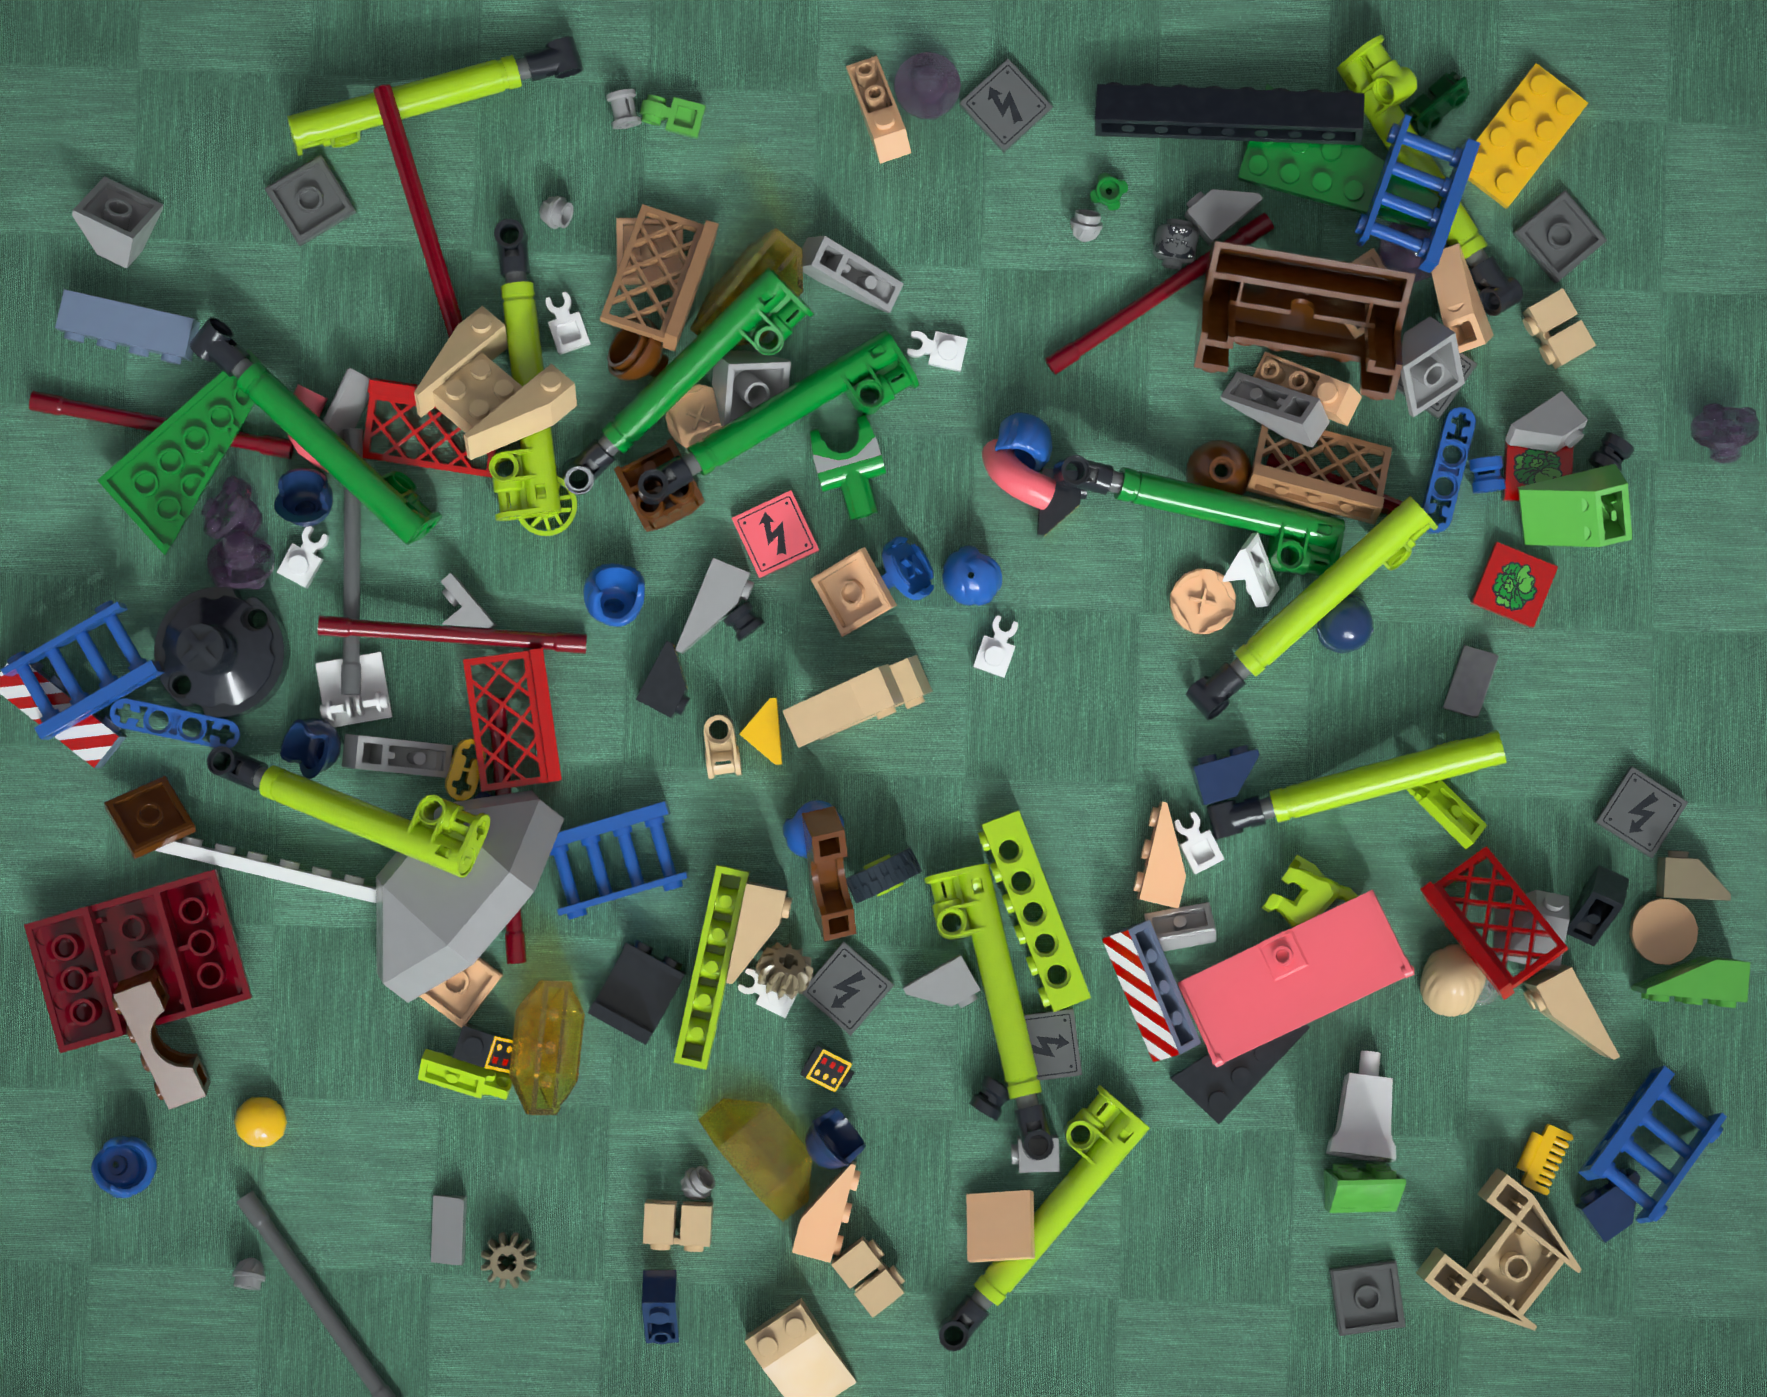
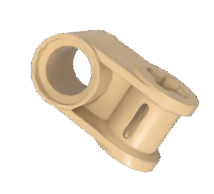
M721 714L710 717L704 725L708 778L714 779L715 775L735 773L737 776L742 775L740 753L736 742L733 721ZM722 720L727 724L728 734L725 738L717 739L711 735L710 726L714 721ZM731 761V763L716 764V762Z

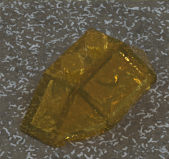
M777 227L752 242L707 294L690 328L691 331L698 336L768 267L800 296L804 292L802 248ZM770 330L764 331L760 335V342L769 333ZM743 338L735 346H741L751 343L745 338Z
M540 980L516 1009L509 1077L527 1115H557L561 1109V1104L568 1098L578 1081L585 1014L577 996L573 992V986L570 981Z
M723 1098L698 1119L717 1149L760 1201L782 1222L809 1201L812 1159L804 1143L770 1103Z

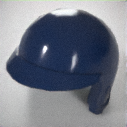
M300 468L292 469L281 475L278 482L279 494L274 502V509L280 517L295 525L304 527L317 525L326 519L331 512L334 500L332 488L324 474L313 469Z
M1351 594L1318 622L1317 627L1318 639L1321 644L1337 653H1349L1360 649L1368 642L1372 632H1374L1373 619L1369 608L1362 599Z
M320 718L298 719L292 723L283 738L280 756L289 763H298L302 775L312 779L322 771L329 769L337 761L341 752L340 736L328 721Z
M836 1107L813 1120L805 1136L806 1150L810 1158L819 1166L827 1169L847 1167L866 1147L862 1137Z

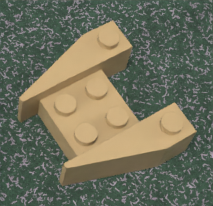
M483 306L457 325L414 391L417 412L421 418L436 407L465 432L466 453L470 460L553 426L577 406L575 383L553 364L546 367L526 385L521 386L492 361L508 348L506 328L504 323Z
M915 655L893 665L879 666L783 710V714L796 744L800 748L877 716L878 720L896 713L895 708L905 704L907 709L925 702L923 695L933 691L918 656Z
M1497 1168L1477 1195L1505 1216L1501 1224L1466 1269L1435 1247L1416 1274L1452 1302L1535 1331L1537 1326L1523 1316L1563 1263L1577 1273H1580L1582 1269L1534 1195L1508 1174Z

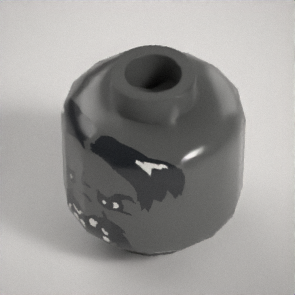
M1167 219L1166 223L1158 226L1153 254L1157 259L1162 260L1163 267L1180 270L1182 264H1189L1194 261L1199 234L1192 228L1193 224L1191 222L1180 219Z

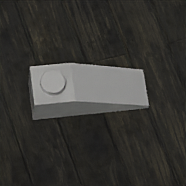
M826 236L808 237L794 265L795 268L818 282L886 313H891L904 284Z
M1236 372L1220 396L1223 402L1280 436L1312 448L1330 423L1319 398L1240 372Z
M712 559L675 651L684 654L738 607L741 599L748 600L754 586V582L749 581L751 577L749 572L718 559Z
M345 734L341 767L446 778L451 764L453 745Z

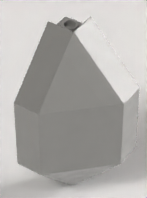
M532 790L453 802L463 806L466 812L476 816L480 813H485L490 817V827L471 871L464 878H460L400 852H397L376 876L377 975L386 987L409 1003L472 966L535 892L564 818L540 800ZM442 806L435 810L434 820L441 815Z

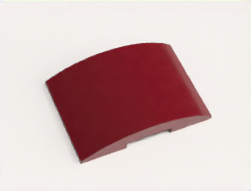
M217 869L24 924L60 1053L126 1035L127 1023L123 1014L119 1015L113 1006L112 996L119 981L154 968L157 969L170 996L165 1010L156 1018V1026L253 998Z

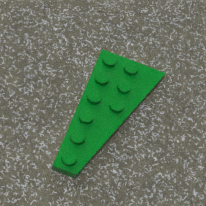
M1266 84L1265 90L1275 89L1269 84ZM1249 141L1238 180L1366 215L1385 161L1361 145ZM1391 174L1386 192L1430 209L1438 208L1440 197L1419 184ZM1381 205L1376 218L1428 232L1431 231V227L1427 226L1428 222L1384 205Z
M250 349L246 350L250 355L249 360L253 364L256 362L261 363ZM224 371L217 375L97 480L165 556L168 554L255 405L249 398V395L242 392L236 386L238 379L234 375L229 377Z

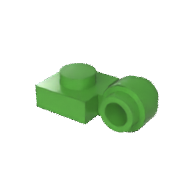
M650 94L647 95L646 100L642 101L640 109L642 122L660 126L661 121L668 119L666 131L698 139L706 105L673 97L671 108L666 106L667 100L665 98Z

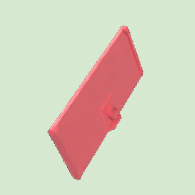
M1370 890L1192 975L1177 984L1207 1046L1208 1053L1212 1059L1211 1062L1217 1068L1231 1059L1403 978L1415 975L1414 967L1405 956L1374 890Z

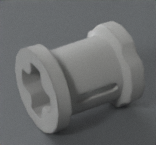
M634 89L617 90L606 95L607 101L611 102L614 116V121L612 122L613 129H627L642 123L641 117L637 116L633 99L636 96Z

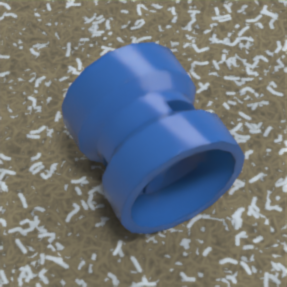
M1502 456L1469 460L1470 471L1474 473V481L1472 482L1473 494L1506 489L1505 479L1501 477L1500 471L1503 467ZM1493 471H1495V473H1490V474H1483V475H1480V474H1479V473H1487V472H1493Z

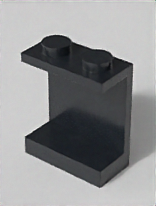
M636 939L634 944L629 941L625 943L620 957L597 999L592 1003L588 1014L647 1045L686 972L680 970L683 964L667 955H665L663 960L651 954L654 949L653 947Z

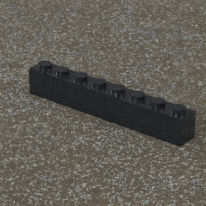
M1117 82L1097 84L1095 136L1361 145L1365 93H1356L1351 90L1322 92L1318 89L1289 91L1285 88L1256 90L1252 87L1226 89L1219 86L1197 88L1182 84L1172 87L1155 86L1150 83L1140 85H1122Z

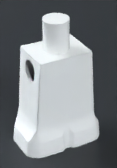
M1361 1051L1359 1074L1348 1073L1344 1076L1336 1129L1328 1141L1326 1154L1354 1160L1396 1161V1146L1391 1135L1393 1078L1379 1076L1381 1053Z

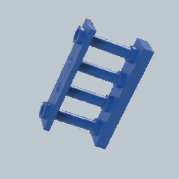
M1405 114L1399 124H1392L1386 142L1391 143L1367 213L1366 215L1361 213L1354 232L1358 233L1359 236L1355 245L1362 247L1370 235L1417 252V256L1421 257L1418 269L1431 273L1439 264L1480 142L1468 138L1460 148L1456 146L1452 149L1408 132L1407 129L1412 117ZM1402 144L1448 161V165L1453 167L1450 177L1441 179L1397 162ZM1391 174L1437 191L1438 196L1442 197L1439 208L1434 207V209H1430L1386 192ZM1384 205L1428 222L1427 226L1432 227L1429 238L1424 237L1421 240L1375 222L1380 206Z
M110 600L94 609L96 614L28 654L22 651L13 655L7 660L9 665L0 669L5 676L19 674L42 714L40 718L42 723L34 727L40 739L50 740L165 673L158 661L142 659L118 618L119 614L128 610L125 603H113ZM104 623L108 626L130 664L128 667L130 672L120 678L117 675H112L88 633ZM75 640L79 643L101 681L99 684L101 689L91 695L88 692H83L59 650ZM45 657H48L72 699L69 701L72 706L62 712L59 709H54L30 667Z
M667 801L558 833L550 856H554L568 904L566 907L557 909L559 916L567 914L568 920L587 915V907L662 885L664 892L683 886L682 880L689 878L688 872L676 873L662 825L665 822L663 816L671 814ZM641 822L645 823L646 828H650L664 876L662 879L644 883L630 832H633L631 825ZM610 831L613 832L614 837H618L632 886L631 888L614 893L612 892L598 844L601 841L600 834ZM579 840L581 845L586 847L600 897L583 902L580 901L566 853L569 850L568 844Z
M1666 1066L1651 1070L1578 1171L1588 1181L1608 1178L1642 1206L1643 1209L1635 1219L1640 1224L1656 1222L1665 1214L1668 1208L1666 1202L1708 1143H1713L1723 1131L1721 1125L1727 1118L1723 1113L1710 1115L1706 1119L1673 1092L1669 1082L1675 1073ZM1662 1099L1699 1129L1689 1144L1684 1142L1652 1115L1651 1107L1656 1100L1660 1101ZM1638 1125L1640 1127L1644 1125L1680 1155L1670 1171L1633 1141L1634 1137L1632 1134ZM1625 1151L1662 1181L1652 1196H1649L1615 1168L1616 1163L1613 1160L1619 1152Z

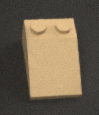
M753 882L746 883L726 983L733 984L779 926L782 918H789L793 898L786 897L787 889Z
M1561 964L1559 971L1547 969L1523 982L1527 989L1523 994L1532 1010L1537 1008L1540 1013L1599 1055L1613 1060L1620 1057L1572 967Z
M802 1298L748 1333L745 1337L744 1342L784 1397H836L857 1382Z

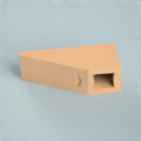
M874 56L846 66L880 164L910 154L911 149L906 128L878 57Z
M1457 243L1443 249L1439 264L1431 273L1443 325L1456 333L1459 353L1486 344L1494 334L1460 244Z
M1268 352L1264 353L1253 375L1255 378L1319 398L1328 419L1348 426L1362 398L1351 384Z
M1160 802L1159 807H1153L1150 814L1148 826L1154 828L1151 840L1145 839L1141 859H1146L1143 872H1137L1133 891L1138 892L1137 899L1179 909L1186 873L1168 803Z
M856 1161L849 1163L801 1215L792 1253L831 1263L833 1254L839 1256L844 1236L838 1235L841 1222L848 1223L852 1204L847 1202L850 1190L856 1191L861 1171L855 1170Z

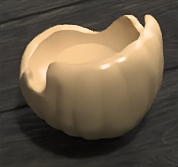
M1460 944L1449 945L1444 949L1433 952L1429 956L1421 976L1420 994L1424 1003L1439 1015L1449 1017L1463 1015L1474 1007L1483 991L1486 977Z

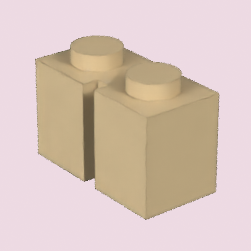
M1563 288L1522 312L1525 316L1523 324L1531 336L1536 335L1537 338L1539 337L1542 347L1539 348L1542 358L1548 365L1552 364L1555 369L1596 346L1582 320L1554 336H1550V330L1578 314Z
M646 1200L643 1244H650V1249L670 1250V1245L679 1244L684 1246V1251L703 1252L704 1247H710L712 1241L713 1202L683 1201L680 1235H675L677 1201Z
M862 1236L839 1254V1256L834 1258L831 1265L850 1289L878 1268L876 1273L854 1289V1295L872 1318H874L904 1294V1287L901 1284L905 1282V1279L894 1265L888 1268L881 1258L885 1254L875 1240L872 1239L868 1242Z

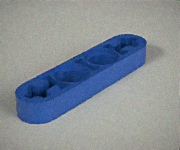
M1457 407L1447 413L1441 428L1422 509L1427 514L1435 512L1437 503H1430L1431 498L1438 502H1449L1448 507L1445 505L1440 507L1439 517L1444 518V522L1438 523L1436 530L1430 528L1426 531L1430 534L1445 531L1452 520L1476 424L1474 414L1465 407ZM1459 414H1462L1463 421L1468 423L1467 427L1460 429L1458 438H1465L1464 443L1457 439H1446L1447 434L1450 436L1455 434L1456 424L1451 423V419L1457 418ZM1453 445L1459 449L1460 459L1457 463L1450 464L1444 460L1443 450L1446 446ZM1440 477H1445L1452 483V491L1447 496L1439 495L1434 488L1436 480Z
M129 698L117 700L110 709L112 722L124 729L214 748L218 746L232 748L240 739L238 725L228 719ZM125 704H129L132 712L141 713V706L147 707L148 709L143 717L144 727L137 726L140 719L128 718L126 723L121 722V716L116 714L117 708L121 709ZM154 711H163L169 718L168 725L162 730H156L150 726L149 717ZM196 718L201 722L202 730L198 736L189 737L183 732L182 725L186 719ZM207 720L214 721L212 728L222 730L224 725H229L230 732L235 733L234 739H228L226 744L220 743L221 739L219 736L210 734V741H204L203 738L207 732Z

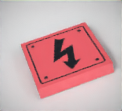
M792 490L732 517V521L759 578L820 551Z

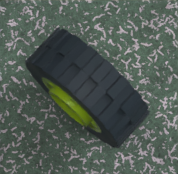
M910 847L892 856L890 854L863 866L864 870L846 878V882L857 904L875 895L879 897L904 884L903 881L919 874L922 870Z

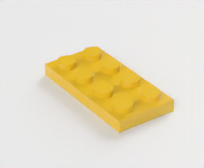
M1535 63L1476 141L1480 142V146L1468 180L1507 209L1584 110L1588 102Z

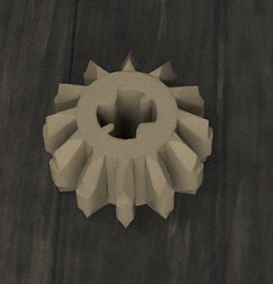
M777 942L772 948L767 947L762 952L760 960H758L755 973L758 974V984L767 985L766 994L773 991L777 993L778 999L785 994L792 1000L797 996V993L802 994L806 991L812 979L814 969L810 967L811 958L802 956L803 948L795 950L792 949L791 943L783 947Z
M501 1232L499 1234V1243L491 1238L487 1242L491 1250H483L481 1252V1257L490 1260L481 1265V1270L487 1271L492 1269L493 1272L488 1276L487 1280L491 1283L498 1276L501 1278L499 1281V1288L501 1289L505 1288L508 1279L513 1289L518 1288V1277L522 1281L528 1282L531 1277L526 1270L535 1271L537 1268L536 1263L527 1260L534 1258L537 1255V1251L525 1250L531 1242L529 1238L525 1239L522 1244L517 1243L519 1239L518 1232L512 1234L510 1241H508L506 1233ZM513 1254L516 1257L513 1263L517 1264V1266L515 1267L512 1264L507 1267L504 1266L502 1261L505 1257H501V1255L509 1256Z

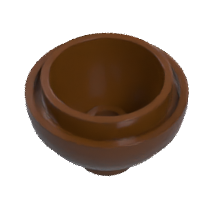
M645 317L642 318L646 326L659 330L651 320ZM621 329L613 339L608 351V369L613 376L622 380H638L648 375L655 378L667 366L669 357L663 353V342Z
M1212 440L1200 445L1189 457L1185 472L1186 481L1244 495L1252 467L1248 456L1238 445L1226 440ZM1217 465H1224L1227 468L1226 476L1218 477L1215 474V467Z

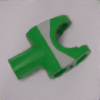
M865 415L856 417L859 426V438L854 448L848 452L838 453L832 451L827 447L825 441H822L818 428L810 430L813 459L822 491L841 488L850 521L878 513L869 479L886 474L877 439Z

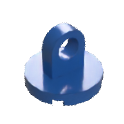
M895 537L883 546L882 559L887 573L881 577L888 589L895 586L904 596L912 600H921L934 590V585L930 581L934 578L933 569L920 547L916 544L910 546L907 543L908 539L905 537Z

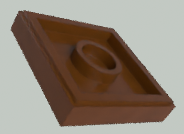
M166 776L104 802L105 810L134 859L196 832L193 821Z

